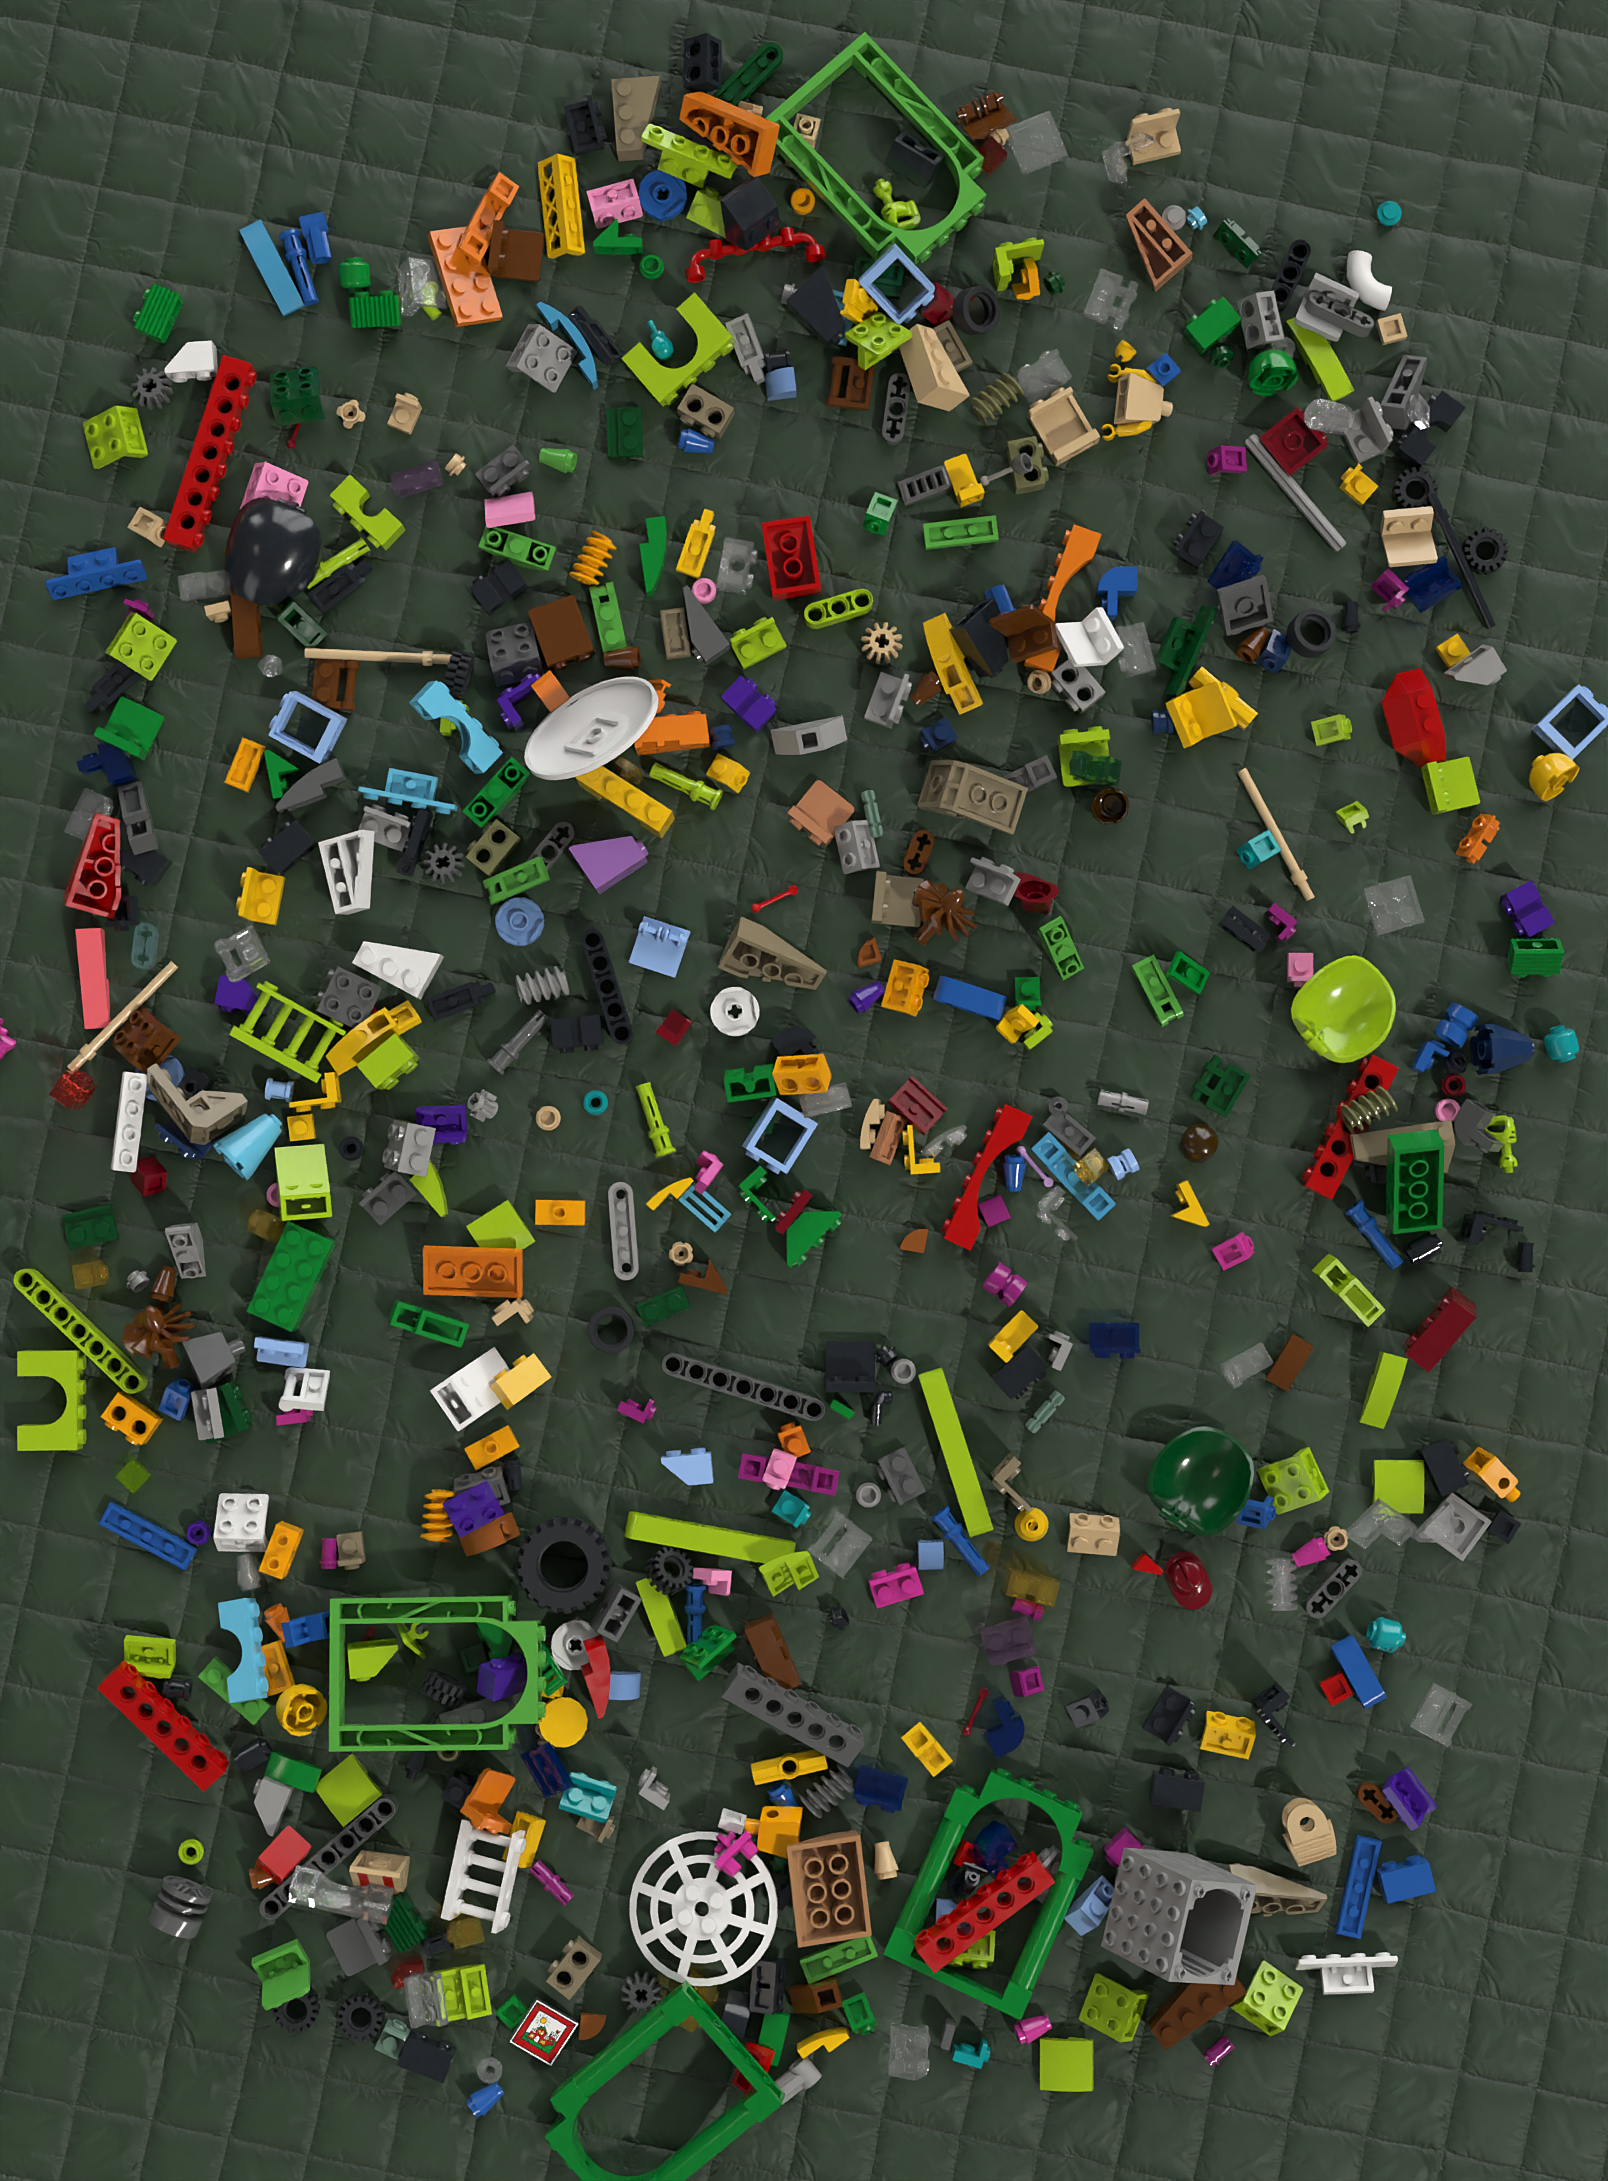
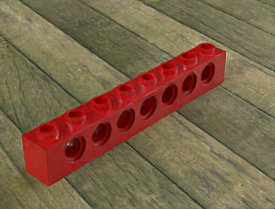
M226 355L222 356L163 540L168 545L196 553L197 548H200L203 544V530L205 524H209L212 516L210 508L212 502L218 498L220 478L223 479L226 474L227 465L225 462L227 456H230L233 452L235 432L238 433L241 428L242 419L240 416L242 410H245L249 403L248 391L250 386L253 387L256 381L257 373L249 362ZM232 382H239V387L236 390H229ZM225 405H232L230 412L226 414L221 413ZM217 428H225L221 436H214ZM216 450V457L208 460L206 458L208 452ZM204 473H209V479L204 483H200V476ZM201 496V503L197 506H192L193 498ZM189 519H194L193 527L185 529V522Z

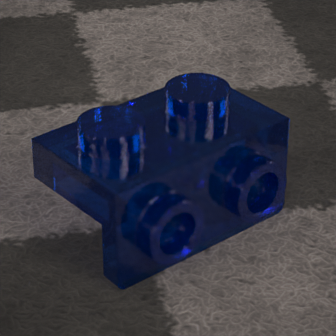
M1232 541L1207 580V583L1215 589H1220L1251 579L1260 571L1262 567L1261 562L1264 557L1260 554H1253L1238 541Z
M1444 555L1438 558L1436 563L1427 564L1417 572L1410 573L1403 580V583L1409 588L1404 594L1420 613L1462 588V582L1448 567L1447 558Z
M1089 1322V1352L1095 1353L1096 1358H1110V1353H1120V1358H1135V1353H1141V1348H1139V1323Z
M860 1765L854 1786L853 1799H856V1802L863 1806L879 1805L881 1810L889 1813H895V1810L901 1811L908 1777Z

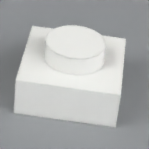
M723 1808L718 1827L727 1833L733 1832L734 1834L742 1835L747 1815Z

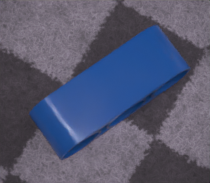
M945 976L939 977L932 998L935 1001L996 1021H1000L1007 1001V997Z
M1352 1634L1330 1646L1332 1653L1364 1709L1387 1698Z

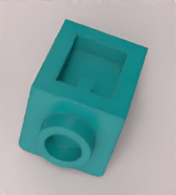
M1269 830L1237 849L1241 861L1248 870L1281 851Z
M785 1489L772 1509L773 1513L790 1522L796 1528L799 1524L805 1525L811 1515V1512L808 1511L810 1505Z
M981 2038L978 2051H975V2048L968 2044L961 2043L960 2046L954 2044L951 2052L952 2061L981 2069L983 2062H988L991 2047H988L986 2038Z

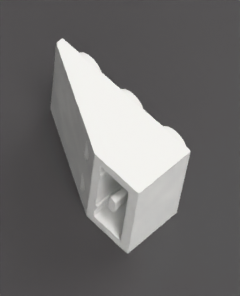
M495 1347L430 1390L457 1431H460L501 1402L490 1388V1385L496 1381L493 1378L503 1369H506L508 1372L510 1369Z

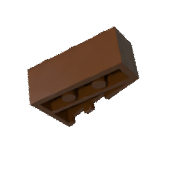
M771 1612L747 1622L743 1635L747 1644H751L754 1650V1654H752L757 1668L761 1667L765 1675L764 1677L772 1678L779 1686L786 1690L801 1685L800 1676L774 1613Z

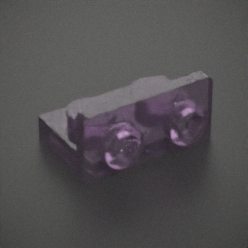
M436 460L391 475L393 481L391 483L398 499L445 484Z
M1027 1616L980 1629L990 1666H1001L1009 1661L1019 1658L1025 1659L1038 1653Z

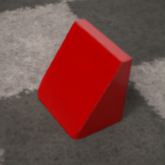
M1141 1553L1131 1565V1568L1134 1570L1159 1575L1163 1573V1570L1145 1553Z

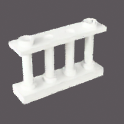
M467 1817L461 1821L441 1918L450 1921L464 1913L493 1922L491 1933L496 1934L506 1928L510 1920L508 1909L519 1857L526 1846V1839H524L525 1831L519 1830L512 1833L511 1838L493 1834L485 1830L476 1829L470 1824L471 1820ZM479 1839L508 1847L507 1861L503 1862L475 1854V1851H473L474 1842ZM475 1864L504 1872L501 1887L471 1879L467 1875L469 1866ZM468 1888L499 1897L496 1912L464 1903V1900H462L464 1890Z

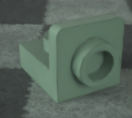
M388 2019L375 2046V2050L397 2060L411 2030L406 2028L407 2025L400 2020L394 2019L392 2021Z

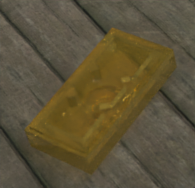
M619 757L615 763L619 771L618 775L630 783L632 780L638 785L643 779L641 770L625 758Z

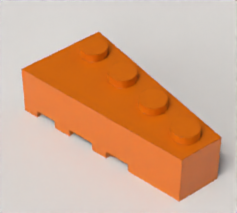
M701 91L684 95L679 118L682 122L700 136L707 137L714 143V147L730 155L732 161L737 165L744 166L753 177L770 173L780 128L779 124Z

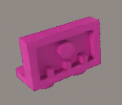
M909 1562L895 1566V1571L886 1573V1570H881L871 1574L872 1578L868 1579L877 1609L924 1594L915 1564L910 1566Z

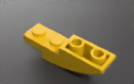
M946 613L924 622V631L935 668L946 694L950 693L959 715L981 706L983 702L963 660L965 655L949 631L952 626Z
M408 1000L390 1011H387L384 1007L346 1034L328 1052L326 1058L339 1076L358 1065L394 1033L400 1035L420 1024L421 1019Z

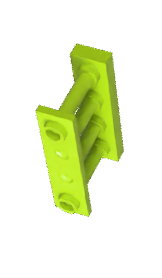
M267 981L264 984L258 982L256 987L262 990L261 995L244 1024H240L239 1027L234 1025L229 1035L317 1083L322 1075L318 1072V1064L336 1032L343 1036L345 1035L346 1031L342 1029L344 1024L333 1018L327 1021L277 993L278 987ZM273 996L284 1002V1005L266 1036H262L260 1040L252 1035L254 1032L252 1029L270 997ZM294 1008L306 1016L288 1048H284L282 1052L274 1047L276 1044L274 1041ZM316 1020L328 1028L310 1060L302 1063L296 1060L298 1056L296 1052Z

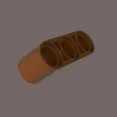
M231 590L236 658H260L263 656L260 605L239 597Z

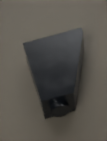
M821 266L787 299V308L828 349L832 344L835 346L844 338L845 324L827 273Z
M995 599L980 601L949 629L979 678L987 676L993 678L1003 671L1002 667L1009 661L1004 635L989 623V619L997 617L999 614Z

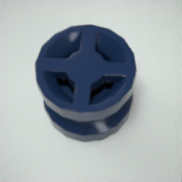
M1168 709L1165 712L1151 711L1153 735H1158L1160 732L1173 734L1174 723Z
M721 725L708 730L709 735L713 739L711 744L712 750L725 749L736 745L735 739L731 736L733 731L732 725Z

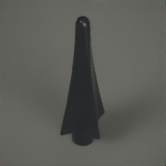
M436 1713L432 1714L428 1724H435L437 1720ZM427 1751L413 1752L405 1766L409 1768L406 1778L415 1780L417 1773L423 1772Z

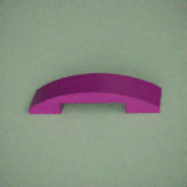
M742 1453L738 1478L765 1482L762 1481L771 1457ZM795 1462L787 1486L835 1496L840 1471Z

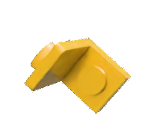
M967 454L944 461L960 508L983 500L984 489L981 483H977Z
M336 1072L324 1073L325 1079H322V1090L324 1094H327V1098L289 1102V1108H296V1112L311 1111V1106L320 1105L321 1109L335 1108V1103L342 1102L339 1076Z
M907 1125V1130L902 1131L903 1145H908L909 1154L904 1155L905 1170H910V1175L940 1173V1162L934 1163V1158L919 1159V1164H915L912 1125Z
M1021 1310L987 1345L1007 1363L1013 1357L1012 1354L1038 1329V1325Z

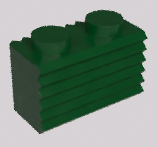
M682 1285L636 1305L642 1322L646 1327L653 1325L654 1322L662 1321L663 1318L667 1319L672 1314L676 1315L686 1309L689 1310L691 1307Z
M403 1892L395 1894L376 1906L373 1911L399 1954L423 1940L427 1935L428 1929L423 1917H417L413 1908H415L411 1897L408 1894L404 1895Z

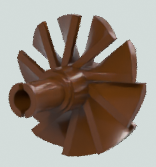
M926 880L913 892L912 905L919 907L920 918L925 922L914 934V939H917L916 941L919 944L926 945L936 932L941 936L944 928L947 929L957 942L959 938L954 929L966 938H969L970 933L965 926L976 929V924L961 915H975L974 911L961 907L965 898L963 890L957 888L948 892L947 885L943 883L932 884L930 880Z
M159 1304L156 1307L150 1305L144 1309V1312L141 1311L136 1315L133 1324H126L124 1326L123 1338L121 1339L131 1356L137 1353L145 1358H152L153 1351L160 1353L164 1367L172 1369L180 1362L173 1348L174 1343L188 1341L190 1338L189 1336H177L174 1334L195 1327V1323L180 1324L187 1317L191 1316L190 1311L173 1317L182 1307L181 1304L172 1307L165 1316L162 1315L163 1304Z

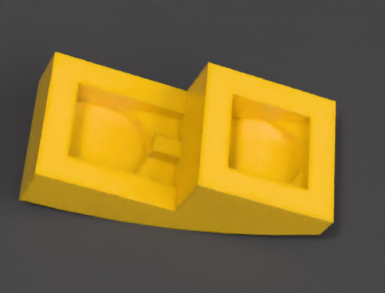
M687 1178L667 1186L652 1197L646 1205L655 1211L670 1193L676 1199H679L693 1184L694 1180Z
M921 1722L901 1737L933 1777L953 1762L951 1757Z
M837 2027L813 2034L797 2044V2051L803 2059L822 2045L825 2046L828 2052H831L849 2039V2030L847 2027Z

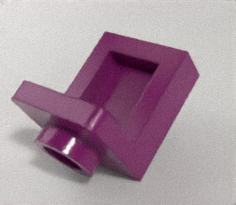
M1389 568L1370 586L1387 602L1386 606L1382 609L1384 613L1391 607L1395 610L1405 600L1402 595L1409 589Z

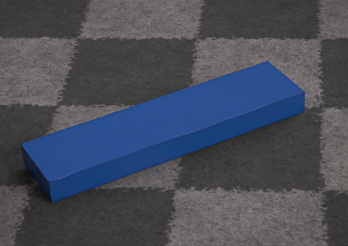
M114 1502L109 1503L98 1523L183 1570H187L198 1547Z
M1356 1834L1335 1927L1336 1934L1361 1939L1382 1843L1379 1839Z

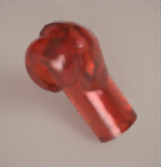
M424 1960L402 1962L392 1974L391 1982L396 1989H402L406 1986V1981L411 1974L424 1973Z

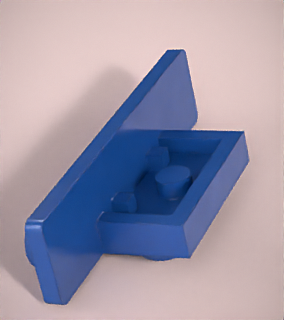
M113 547L67 557L69 575L48 579L45 583L52 599L57 600L147 580V573L141 560L119 564L117 550Z

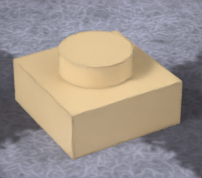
M1401 313L1376 321L1382 345L1407 338Z
M229 601L204 606L206 616L211 621L224 622L229 620V616H232V606Z

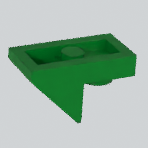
M618 219L593 241L595 254L643 255L642 238L634 234H626L623 237H619L620 226Z
M264 750L272 796L274 800L279 802L289 790L287 779H283L282 776L301 773V771L270 750Z
M1177 951L1165 977L1167 980L1180 983L1193 993L1200 994L1210 972L1182 952Z

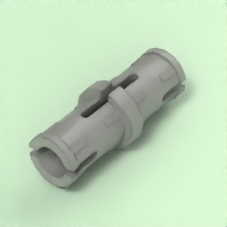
M1100 1089L1097 1105L1117 1108L1120 1112L1126 1110L1146 1115L1149 1100L1128 1096V1093L1124 1092L1118 1094Z

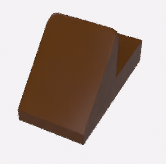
M711 1259L708 1263L705 1278L700 1277L701 1272L687 1269L686 1273H680L678 1283L727 1294L728 1288Z

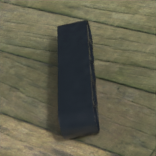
M588 929L582 935V945L611 1038L618 1045H628L633 1040L634 1031L605 938L597 929ZM593 934L600 937L599 944L595 947L588 946L587 938ZM605 958L607 960L606 968L596 970L594 968L595 960ZM605 981L614 983V990L609 994H605L601 990V986ZM613 1004L621 1006L622 1011L618 1017H611L608 1010ZM622 1027L627 1028L629 1031V1036L624 1041L616 1038V1031Z

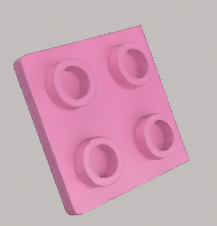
M267 462L255 463L240 509L250 500L256 498H268L276 501L279 498L286 501L290 499L301 506L308 481Z

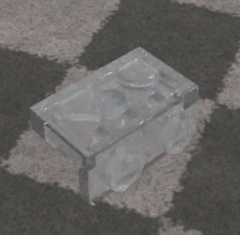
M1144 622L1122 627V625L1117 626L1115 631L1124 646V649L1120 652L1121 657L1118 658L1121 672H1125L1128 678L1155 671L1156 666Z
M846 1082L828 1086L827 1092L798 1094L804 1118L852 1107Z
M897 2023L891 2025L889 2076L916 2081L927 2075L929 2070L928 2046L930 2044L928 2025H921L919 2027Z

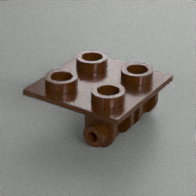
M994 91L985 95V101L980 97L981 109L976 100H974L972 103L960 106L959 110L956 111L957 123L972 140L982 139L988 133L997 129L1007 128L1010 123L1017 121V118L1002 103L1004 98L1001 92L996 93Z

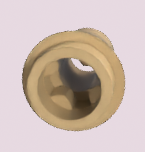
M889 1841L875 1843L874 1874H877L878 1880L897 1877L896 1870L899 1869Z

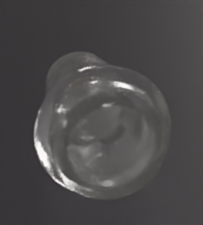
M251 1553L237 1556V1586H240L241 1592L260 1588V1581L262 1579L252 1560Z

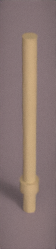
M305 648V658L422 663L423 666L448 664L452 656L433 654V651L404 653Z
M1246 768L1237 772L1264 824L1281 848L1280 854L1292 874L1290 877L1292 882L1298 886L1305 901H1309L1315 896L1306 881L1308 878L1304 870L1301 871L1248 770Z
M171 961L89 1045L85 1044L79 1050L81 1053L67 1067L75 1073L87 1060H91L104 1042L178 967Z

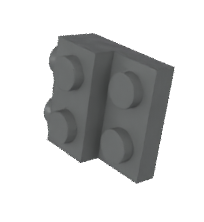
M1264 575L1217 589L1219 600L1217 608L1220 625L1227 636L1236 635L1244 630L1263 626L1265 623L1273 621L1267 579Z

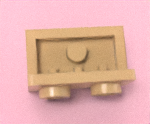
M517 1298L511 1303L506 1300L494 1309L496 1314L492 1319L498 1326L518 1312L527 1324L533 1318L532 1312L534 1309L526 1299L522 1301L521 1298Z
M1070 1513L1067 1552L1116 1556L1120 1535L1118 1517Z

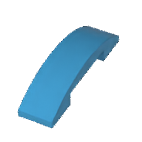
M261 219L240 229L239 231L283 316L304 307V302Z
M542 302L536 304L538 312L552 331L560 326L584 358L579 363L580 371L594 390L597 389L598 378L594 360L579 330L555 308Z
M1050 1132L1031 1148L1052 1174L1098 1221L1116 1205L1108 1194L1065 1151L1064 1147Z

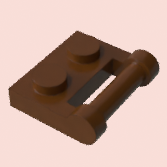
M832 357L831 385L825 406L869 412L875 364L864 370L858 366V359ZM844 367L850 368L846 399L839 398L842 368Z
M316 658L312 700L328 709L355 711L354 692L356 673L360 668V662ZM341 669L347 670L344 701H338Z

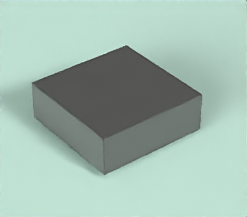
M948 2017L944 2019L939 2037V2044L942 2049H950L956 2027L955 2019Z

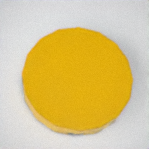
M557 1697L546 1703V1716L537 1725L541 1736L548 1743L556 1747H568L576 1744L583 1737L587 1730L588 1719L585 1709L579 1702L570 1697Z

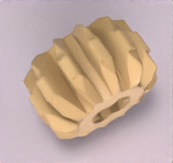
M884 622L883 629H880L878 623H874L875 631L867 628L865 632L868 636H863L861 639L863 643H866L862 647V651H870L867 655L868 660L877 656L876 664H880L883 657L886 664L890 663L889 655L896 659L898 653L895 650H902V644L897 643L902 639L901 634L894 635L897 631L895 626L887 630V622ZM880 638H883L888 646L884 645V648H880L879 643L876 641L879 642Z

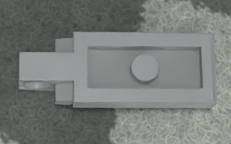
M747 313L726 322L728 332L736 341L733 346L741 367L745 370L746 374L752 373L757 385L765 382L766 379L762 368L767 366L766 359L750 316Z

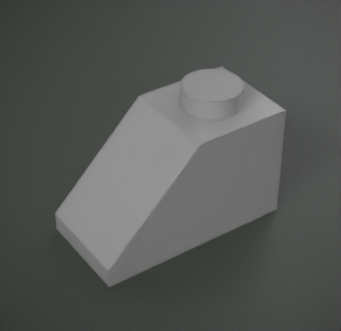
M1482 644L1444 672V675L1455 680L1492 685L1499 681L1501 675L1507 670L1492 646Z
M265 1776L262 1780L258 1779L253 1791V1794L256 1795L254 1804L267 1834L273 1837L279 1828L294 1787Z

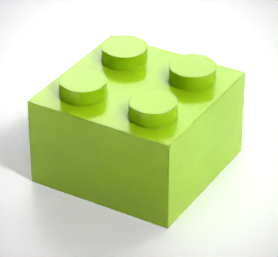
M394 1033L363 1059L357 1067L375 1088L390 1090L399 1082L397 1078L401 1074H409L418 1066L416 1062L420 1058L402 1036Z

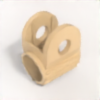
M1296 1798L1288 1802L1282 1811V1824L1285 1830V1834H1282L1298 1867L1336 1855V1840L1330 1819H1326L1321 1809L1313 1801L1306 1798ZM1309 1817L1305 1825H1300L1302 1818Z

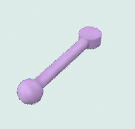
M1017 1147V1154L1024 1156L1025 1160L1043 1179L1044 1186L1051 1187L1053 1185L1052 1178L1047 1177L1026 1153L1025 1147Z

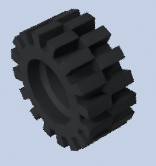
M1412 467L1410 470L1406 469L1399 475L1391 490V494H1394L1392 500L1397 502L1396 507L1398 509L1400 507L1408 509L1431 506L1427 495L1436 492L1438 496L1439 493L1437 492L1439 484H1435L1436 477L1430 476L1432 472L1429 470L1424 472L1422 467L1419 469ZM1416 482L1422 485L1424 495L1421 499L1414 500L1407 495L1406 487L1409 483Z
M1484 527L1482 530L1477 529L1464 541V545L1461 547L1472 573L1477 571L1478 575L1483 573L1487 575L1495 572L1504 564L1508 557L1506 555L1509 551V547H1506L1508 541L1507 539L1503 540V534L1501 532L1497 534V530L1494 528L1492 530H1488L1489 527ZM1485 542L1492 546L1494 554L1491 559L1482 560L1477 556L1476 547L1479 543Z
M456 649L452 652L445 674L446 678L444 679L445 685L450 690L449 694L465 697L474 670V654Z
M673 1546L660 1549L650 1557L646 1563L648 1566L645 1567V1571L650 1572L646 1575L647 1579H652V1582L649 1584L651 1587L656 1585L655 1590L657 1592L663 1590V1595L678 1593L693 1578L691 1572L694 1568L688 1565L692 1562L691 1559L686 1560L685 1556L687 1554L685 1552L680 1554V1548L673 1550ZM664 1563L673 1568L675 1578L670 1577L666 1573Z
M428 1669L420 1685V1690L444 1705L447 1704L450 1707L459 1708L468 1691V1687L464 1683L459 1682L458 1679L444 1674V1672Z
M314 1989L309 1990L300 1998H294L301 2000L305 2004L306 2012L301 2017H293L289 2014L287 2005L290 2001L274 2008L273 2017L276 2016L275 2022L277 2025L279 2023L282 2025L280 2029L284 2031L287 2028L289 2029L288 2033L296 2031L297 2034L301 2033L302 2030H308L313 2025L320 2010V2004H318L320 1999L319 1996L314 1995L316 1993Z
M356 1992L354 1996L350 1995L339 2009V2016L337 2017V2022L340 2023L338 2026L339 2030L343 2029V2035L345 2037L349 2035L351 2041L358 2039V2042H363L364 2039L368 2041L378 2033L382 2026L385 2010L384 2007L381 2008L382 2002L380 1999L377 2001L374 1994L369 1996L368 1992L363 1994ZM357 2008L366 2009L370 2013V2022L364 2026L355 2024L352 2020V2012Z

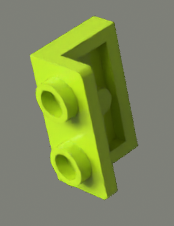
M712 187L701 188L697 191L686 218L725 237L720 199L723 197L719 195L720 192Z
M126 1635L124 1639V1660L128 1664L134 1665L140 1676L158 1679L170 1678L176 1665V1639Z

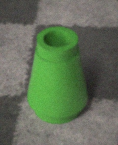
M542 448L539 462L566 474L567 472L574 471L577 463V454L573 453L571 449Z

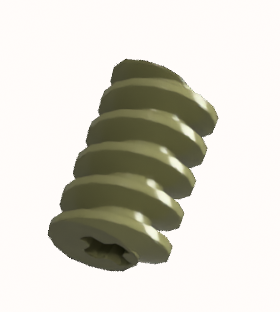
M1003 373L1001 374V380L995 379L993 386H986V393L980 391L978 398H971L970 403L977 419L984 426H988L986 417L994 421V411L1000 415L1003 414L1001 405L1009 409V399L1018 402L1016 394L1019 393L1023 397L1025 394L1022 387L1013 377Z
M1377 1086L1375 1093L1368 1091L1366 1097L1363 1095L1358 1097V1102L1351 1100L1349 1107L1342 1105L1341 1115L1348 1130L1355 1135V1126L1362 1131L1364 1130L1362 1122L1365 1121L1369 1126H1372L1371 1117H1374L1379 1122L1381 1121V1112L1388 1117L1390 1115L1388 1108L1391 1107L1395 1112L1398 1111V1108L1389 1092L1383 1087Z

